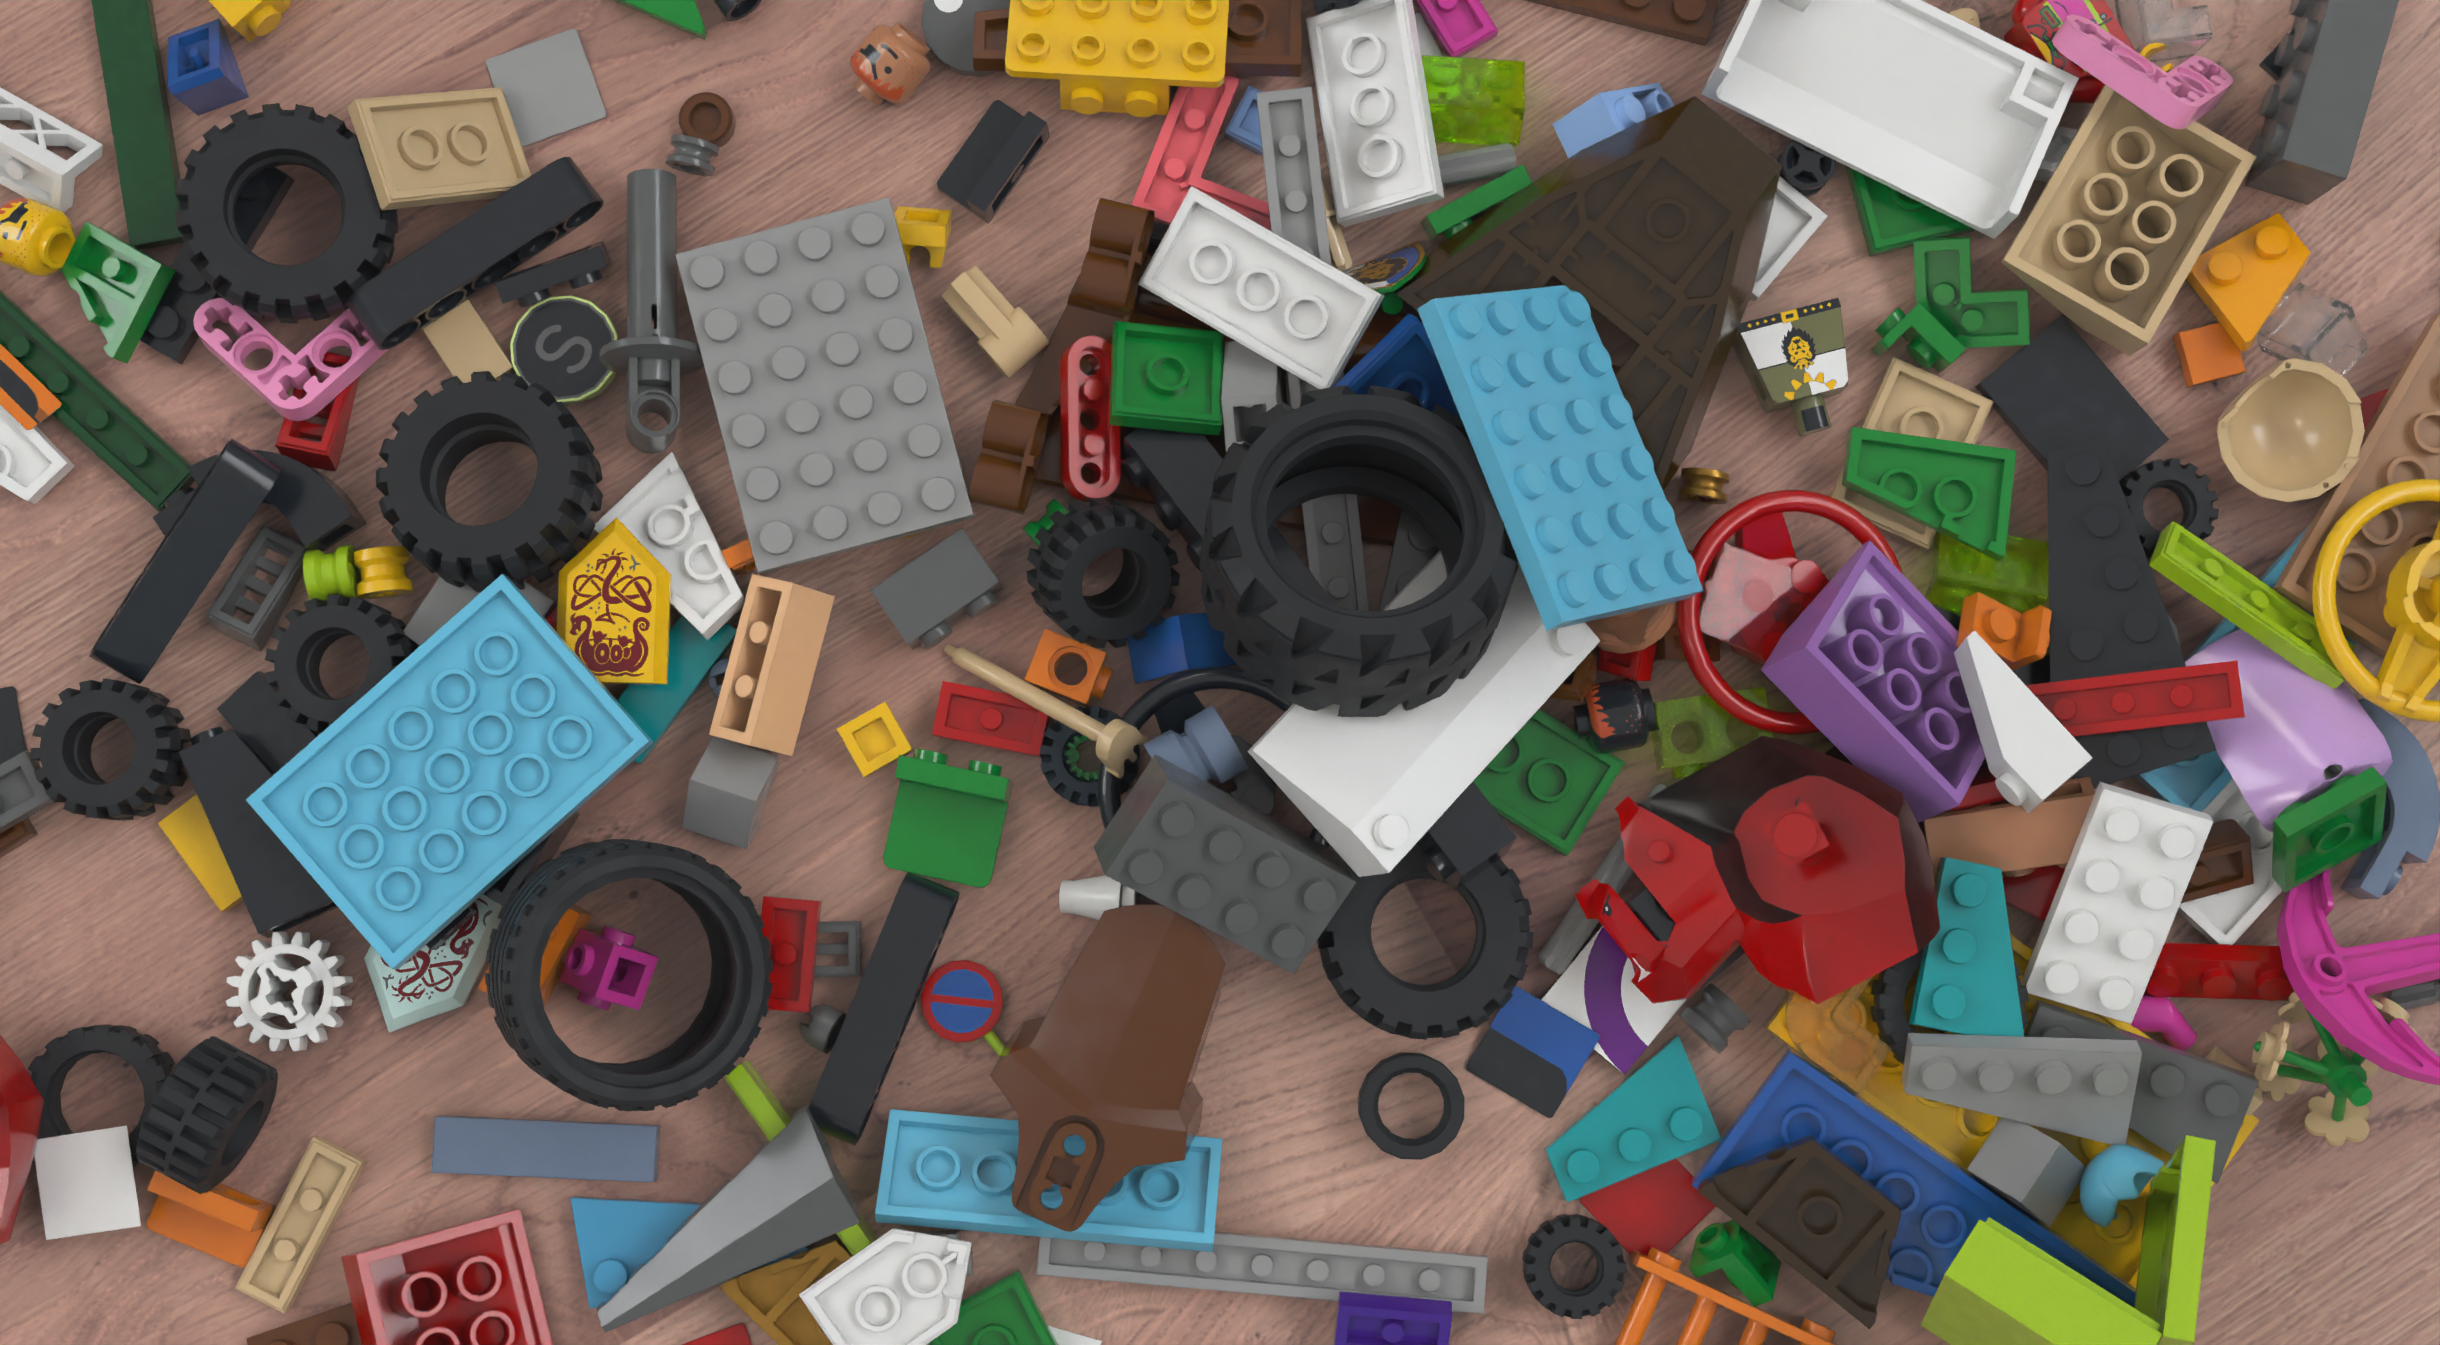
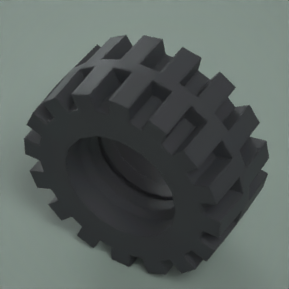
M2172 458L2162 461V459L2151 461L2134 469L2119 482L2147 559L2152 557L2161 531L2154 529L2148 523L2143 512V500L2147 493L2154 488H2167L2177 495L2184 510L2183 521L2180 525L2201 540L2210 536L2215 528L2211 524L2212 521L2218 519L2219 509L2213 508V502L2218 500L2216 490L2209 492L2206 485L2211 482L2206 474L2202 476L2196 474L2195 472L2198 467L2191 463L2182 465L2179 459Z
M1578 1214L1559 1215L1555 1219L1546 1220L1539 1225L1540 1228L1535 1233H1532L1527 1240L1529 1243L1522 1257L1524 1279L1535 1299L1554 1314L1561 1317H1571L1572 1319H1582V1316L1587 1315L1595 1316L1601 1313L1600 1310L1605 1306L1610 1307L1615 1301L1614 1297L1617 1292H1621L1623 1288V1275L1626 1273V1262L1623 1258L1624 1252L1614 1235L1596 1220ZM1572 1242L1588 1246L1595 1254L1597 1262L1596 1274L1592 1281L1583 1288L1575 1290L1563 1288L1557 1284L1552 1277L1550 1268L1551 1260L1556 1250L1564 1244Z

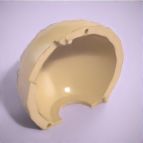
M2297 358L2280 361L2249 384L2219 417L2216 427L2221 458L2235 480L2260 497L2284 502L2318 497L2343 482L2360 459L2358 456L2365 432L2360 405L2362 402L2348 380L2325 364Z

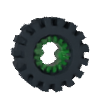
M1080 706L1075 708L1104 725H1107L1114 719H1121L1115 712L1102 709L1099 706L1087 708ZM1056 720L1051 728L1048 727L1045 732V739L1040 747L1042 772L1051 788L1062 798L1079 806L1097 807L1099 806V770L1091 773L1084 772L1076 765L1081 759V755L1077 751L1078 747L1084 742L1093 740ZM1138 744L1133 749L1137 755L1136 761L1131 762L1128 759L1124 761V776L1121 778L1120 796L1129 790L1135 777H1137L1141 759Z

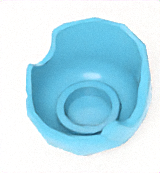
M2128 1144L2112 1145L2101 1151L2085 1167L2080 1180V1202L2084 1214L2091 1222L2100 1227L2109 1226L2112 1220L2118 1218V1214L2115 1212L2118 1201L2136 1199L2151 1178L2156 1175L2160 1167L2164 1165L2163 1161Z

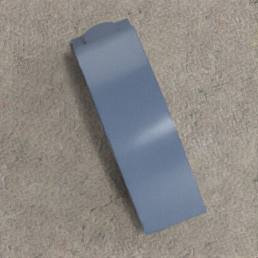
M2363 698L2358 699V702L2385 737L2391 751L2393 763L2382 776L2387 782L2382 840L2360 852L2340 887L2359 900L2380 899L2382 895L2389 894L2401 878L2403 868L2399 866L2400 862L2405 864L2427 863L2433 850L2440 824V792L2436 775L2425 750L2416 737L2398 719Z

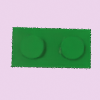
M1521 165L1426 215L1421 221V225L1430 242L1442 235L1448 239L1474 222L1473 219L1492 210L1531 184L1532 180L1524 165Z

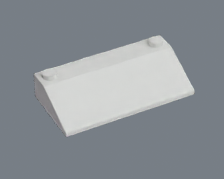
M1747 0L1701 94L1995 239L2019 215L2078 81V77L1922 0Z
M1440 550L1382 611L1412 604L1426 597L1446 580L1447 572ZM1517 563L1518 570L1500 622L1495 629L1486 653L1464 679L1457 678L1442 696L1407 711L1404 710L1400 703L1386 715L1379 717L1338 716L1340 705L1337 704L1318 711H1312L1293 703L1248 750V753L1358 877L1390 873L1600 642L1599 638L1585 622L1546 631L1520 564Z

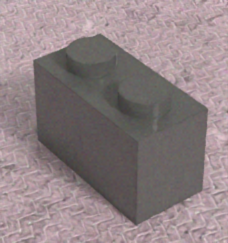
M961 528L872 588L871 592L907 645L914 649L922 644L925 650H928L951 635L953 631L949 625L966 613L973 619L993 607L998 602L994 594L1003 589V587L963 528Z

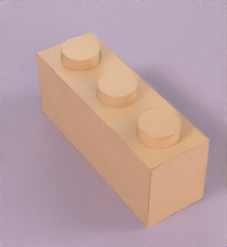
M756 574L751 575L709 735L793 756L835 596L792 582Z

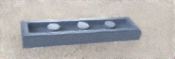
M439 1115L435 1116L431 1173L656 1182L658 1176L660 1125Z

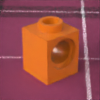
M1044 629L1024 680L1043 691L1089 707L1093 697L1103 699L1114 669L1105 666L1108 660L1107 652ZM1069 656L1080 657L1087 663V674L1076 685L1063 684L1057 678L1056 672L1059 663Z

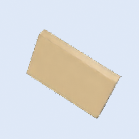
M502 87L355 99L347 107L381 211L498 198L531 176Z
M1893 357L1886 367L1860 428L1975 444L1994 401ZM1843 465L1830 497L1856 509L1880 532L1924 552L1930 548L1937 531L1843 486Z

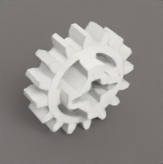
M274 932L272 934V946L265 940L253 941L251 944L256 956H237L235 961L244 969L242 976L227 977L226 982L238 988V996L226 1000L227 1006L241 1007L243 1012L234 1021L236 1028L252 1025L254 1029L250 1034L249 1041L253 1044L262 1043L270 1037V1051L275 1052L283 1051L288 1040L293 1052L307 1050V1036L314 1043H324L327 1041L328 1037L324 1026L341 1027L344 1021L335 1013L337 1007L351 1006L353 1001L347 996L341 995V987L353 982L352 976H339L336 969L345 961L343 955L327 957L325 954L330 946V942L327 940H317L309 946V932H296L292 941H290L287 932ZM296 954L309 960L311 964L295 968L290 959L285 960L283 955ZM260 976L261 983L258 996L256 997V987ZM295 981L298 988L291 993L293 1001H285L282 994L288 990L286 982ZM323 986L324 995L321 1006H319L318 1000L321 987ZM284 1015L289 1023H295L297 1028H283L275 1025L268 1019L273 1016Z

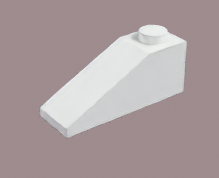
M1973 631L1957 648L1954 655L1988 768L1996 778L1995 784L2001 795L2015 806L2021 805L2029 814L2083 768L2092 757L1980 635Z

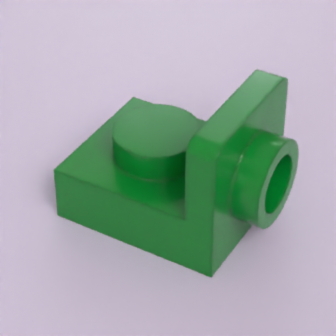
M1920 303L1907 314L1898 307L1875 330L1882 339L1871 348L1879 357L1902 336L1908 342L1906 350L1909 355L1926 369L1933 367L1938 373L1951 365L1966 350Z
M1730 1220L1723 1224H1711L1697 1235L1688 1269L1695 1277H1700L1722 1268L1731 1285L1740 1289L1750 1303L1756 1307L1773 1300L1781 1261L1768 1247L1734 1220Z

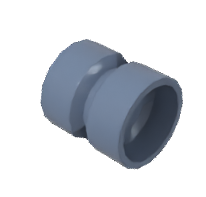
M1213 705L1185 720V732L1181 735L1169 730L1143 744L1151 759L1156 754L1206 782L1212 779L1222 784L1248 769L1235 741Z

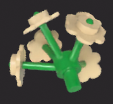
M2294 991L2288 997L2290 1003L2278 1010L2279 1018L2288 1020L2289 1023L2281 1021L2279 1025L2274 1024L2270 1032L2263 1031L2253 1046L2252 1061L2257 1064L2254 1076L2259 1081L2257 1087L2263 1092H2267L2270 1100L2280 1101L2285 1094L2296 1093L2300 1087L2301 1080L2326 1085L2330 1091L2326 1094L2325 1098L2316 1096L2308 1102L2310 1113L2305 1117V1129L2314 1136H2325L2326 1141L2333 1146L2343 1145L2346 1139L2351 1142L2363 1141L2369 1135V1125L2365 1121L2369 1116V1109L2366 1104L2372 1099V1091L2366 1085L2368 1077L2377 1073L2379 1066L2342 1045L2307 1011ZM2381 997L2378 1001L2369 998L2388 1025L2396 1018H2401L2409 1024L2408 1021L2411 1017L2399 1003ZM2304 1019H2311L2321 1039L2317 1046V1053L2321 1058L2320 1062L2302 1056L2300 1052L2293 1050L2292 1042L2288 1038L2290 1024L2301 1022Z

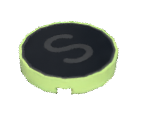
M571 295L549 297L530 307L517 322L510 342L512 366L516 374L522 376L528 386L538 383L549 390L557 402L562 401L564 405H573L586 399L591 400L602 394L616 377L617 373L606 369L600 364L599 351L607 343L619 340V335L611 318L591 301Z

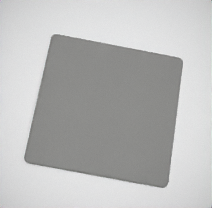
M576 29L564 31L486 60V66L494 88L502 87L522 147L600 120L607 115Z

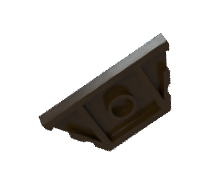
M1811 1134L1705 1178L1698 1185V1192L1868 1329L1875 1324L1879 1295L1890 1263V1249L1892 1241L1896 1237L1901 1216V1208L1896 1202Z

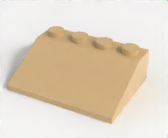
M2105 84L2001 263L2081 329L2130 356L2149 344L2257 156L2196 121L2182 130L2171 128L2156 120Z

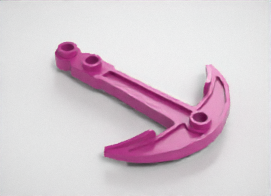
M2330 869L2286 892L2277 927L2278 940L2286 975L2293 990L2307 1011L2342 1045L2384 1070L2409 1079L2440 1085V1057L2424 1044L2403 1019L2396 1018L2388 1025L2368 998L2370 995L2440 979V933L2343 948L2336 943L2326 920L2334 906L2329 880Z

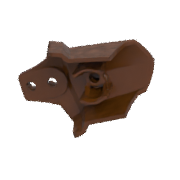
M1139 904L1104 911L1045 1016L1024 1021L1004 1045L990 1076L1018 1114L1019 1144L1012 1203L1020 1212L1063 1231L1072 1232L1082 1226L1097 1204L1135 1166L1185 1160L1190 1145L1199 1131L1203 1098L1193 1083V1078L1221 995L1219 990L1220 980L1225 967V962L1216 946L1194 921L1163 905ZM1069 1135H1079L1085 1141V1150L1080 1155H1071L1065 1150L1064 1141ZM1053 1184L1061 1187L1060 1193L1063 1198L1062 1204L1057 1208L1047 1207L1041 1199L1042 1192L1047 1188H1051Z

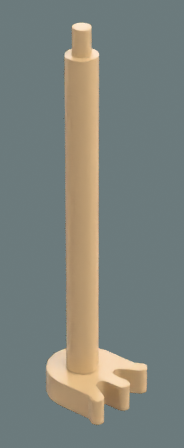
M947 644L944 648V653L953 658L954 664L1097 742V757L1106 766V771L1118 778L1124 776V761L1126 759L1131 762L1136 761L1137 755L1133 751L1134 746L1145 744L1148 740L1147 736L1140 733L1136 727L1121 719H1114L1107 725H1104L964 647L956 648L951 644Z

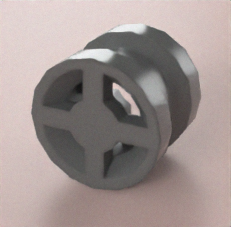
M1709 983L1702 991V1000L1695 1007H1686L1679 1014L1688 1027L1719 1054L1728 1046L1727 1038L1735 1030H1744L1751 1022L1746 1014L1712 983Z

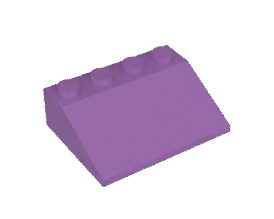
M1871 541L1864 543L1784 632L1761 671L1854 766L1903 793L1917 823L1959 806L1985 759L1954 652L1957 650L1958 631Z

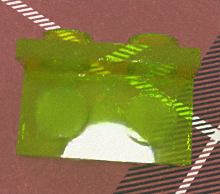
M1936 532L1933 579L1925 593V598L1930 603L1957 615H1961L1964 598L1977 592L2020 613L2040 605L2043 606L2048 597V543L2008 535L2006 555L1999 562L1950 537Z

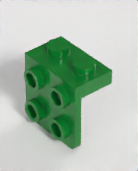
M915 748L913 758L899 755L894 777L899 779L900 783L883 855L885 865L895 870L983 888L988 886L994 872L1013 782L1009 778L1000 777L1001 766L986 762L969 760L968 769H962L946 765L948 755Z

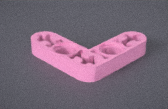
M2068 15L2052 39L2055 48L2065 57L2156 120L2174 129L2182 130L2187 128L2215 108L2233 84L2232 76L2224 68L2205 57L2197 55L2191 56L2169 72H2165L2094 22L2079 15Z
M223 298L211 299L202 304L195 312L193 319L194 329L206 348L281 416L293 421L307 420L316 415L389 350H380L349 308L296 355L291 353L241 307L233 306ZM217 320L223 323L230 322L236 335L239 337L238 340L233 344L230 337L222 330H214L212 327L214 322ZM352 331L356 332L359 339L361 337L364 338L366 342L364 346L360 347L356 338L351 334ZM346 346L352 350L350 360L341 367L332 368L323 364L324 355L333 347ZM263 348L273 352L271 363L264 369L249 370L245 367L246 357L252 351ZM311 367H315L317 373L324 380L322 383H319L315 375L311 376L308 371ZM294 386L298 390L304 389L307 394L299 400L294 396L288 397L286 391Z

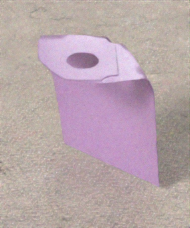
M2242 629L2227 634L2185 661L2186 666L2238 661L2245 717L2207 722L2217 749L2216 752L2241 791L2247 804L2261 825L2269 832H2273L2274 820L2289 805L2299 801L2306 803L2325 793L2329 786L2337 779L2345 775L2356 776L2372 766L2382 777L2393 763L2391 751L2385 737L2345 682L2334 689L2313 679ZM2335 764L2342 766L2343 770L2340 774L2330 780H2325L2323 774L2328 766Z

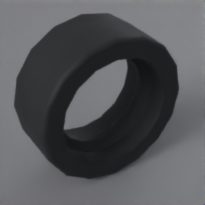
M1400 1052L1381 1060L1367 1073L1358 1095V1115L1365 1133L1382 1151L1399 1159L1422 1160L1442 1152L1456 1138L1464 1120L1465 1097L1457 1078L1442 1062L1422 1053ZM1403 1073H1420L1429 1077L1439 1087L1444 1099L1443 1115L1438 1126L1429 1134L1417 1139L1402 1138L1391 1133L1383 1124L1378 1112V1101L1383 1087L1393 1077Z

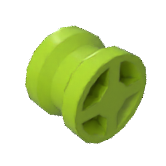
M353 545L339 546L333 553L325 554L318 549L308 550L304 553L303 575L310 600L318 598L327 601L328 595L358 598L356 586L361 581L360 569L353 564L352 554L356 551Z

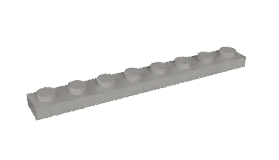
M1215 1231L1213 1252L1040 1237L1037 1275L1330 1301L1339 1300V1291L1452 1301V1311L1484 1314L1488 1257L1479 1254Z

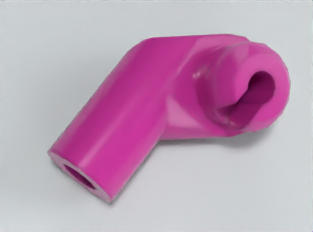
M2143 995L2131 1025L2141 1032H2160L2171 1047L2182 1051L2190 1048L2197 1040L2198 1035L2173 1002L2166 997Z

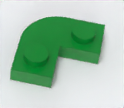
M1971 236L1918 239L1913 241L1916 305L1920 303L1965 348L2030 345L2029 288L1973 291Z

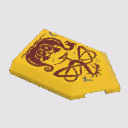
M617 517L559 571L557 633L602 684L668 685L671 573Z

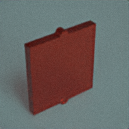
M1725 543L1717 553L1709 579L1703 583L1704 594L1700 602L1702 634L1761 655L1760 645L1762 639L1770 632L1784 633L1800 616L1798 613L1805 593L1799 592L1793 586L1791 581L1792 569ZM1755 579L1766 581L1771 586L1774 596L1771 606L1766 611L1760 613L1748 610L1742 601L1743 588L1748 582Z

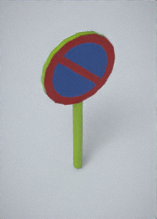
M969 960L951 961L937 968L926 981L921 995L922 1013L929 1027L941 1038L957 1043L972 1042L984 1037L1000 1057L1004 1044L992 1030L998 1023L1004 1006L1002 988L996 976L982 964Z

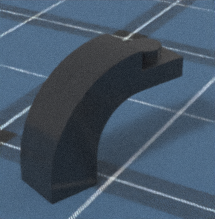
M252 450L282 468L262 503L275 506L286 517L306 548L311 550L318 549L324 552L367 524L347 494L325 475L287 456L268 451ZM218 455L206 458L187 468L198 486ZM193 487L182 489L170 496L164 503L166 508L153 516V519L165 536L196 489Z

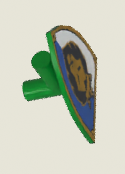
M1418 242L1351 267L1344 273L1384 295L1379 308H1382L1387 314L1394 315L1401 313L1403 308V299L1396 294L1395 290L1412 279L1423 268L1427 257L1423 247Z

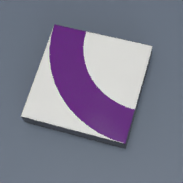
M1601 924L1540 1000L1598 1033L1600 1039L1593 1050L1620 1073L1625 1075L1686 999L1653 1004L1631 982L1635 976L1631 960Z

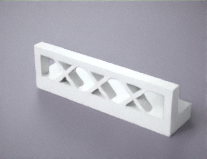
M0 87V120H21L32 126V130H11L0 123V184L25 198L36 200L61 210L63 213L73 206L75 177L102 157L103 144ZM46 146H68L77 151V153L68 160H65L47 150Z

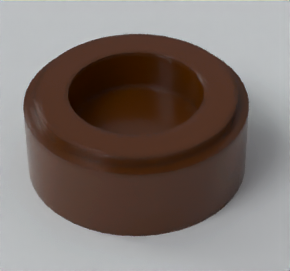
M702 92L691 96L682 105L679 113V125L684 135L706 140L720 148L734 134L736 126L734 113L726 100L715 93Z

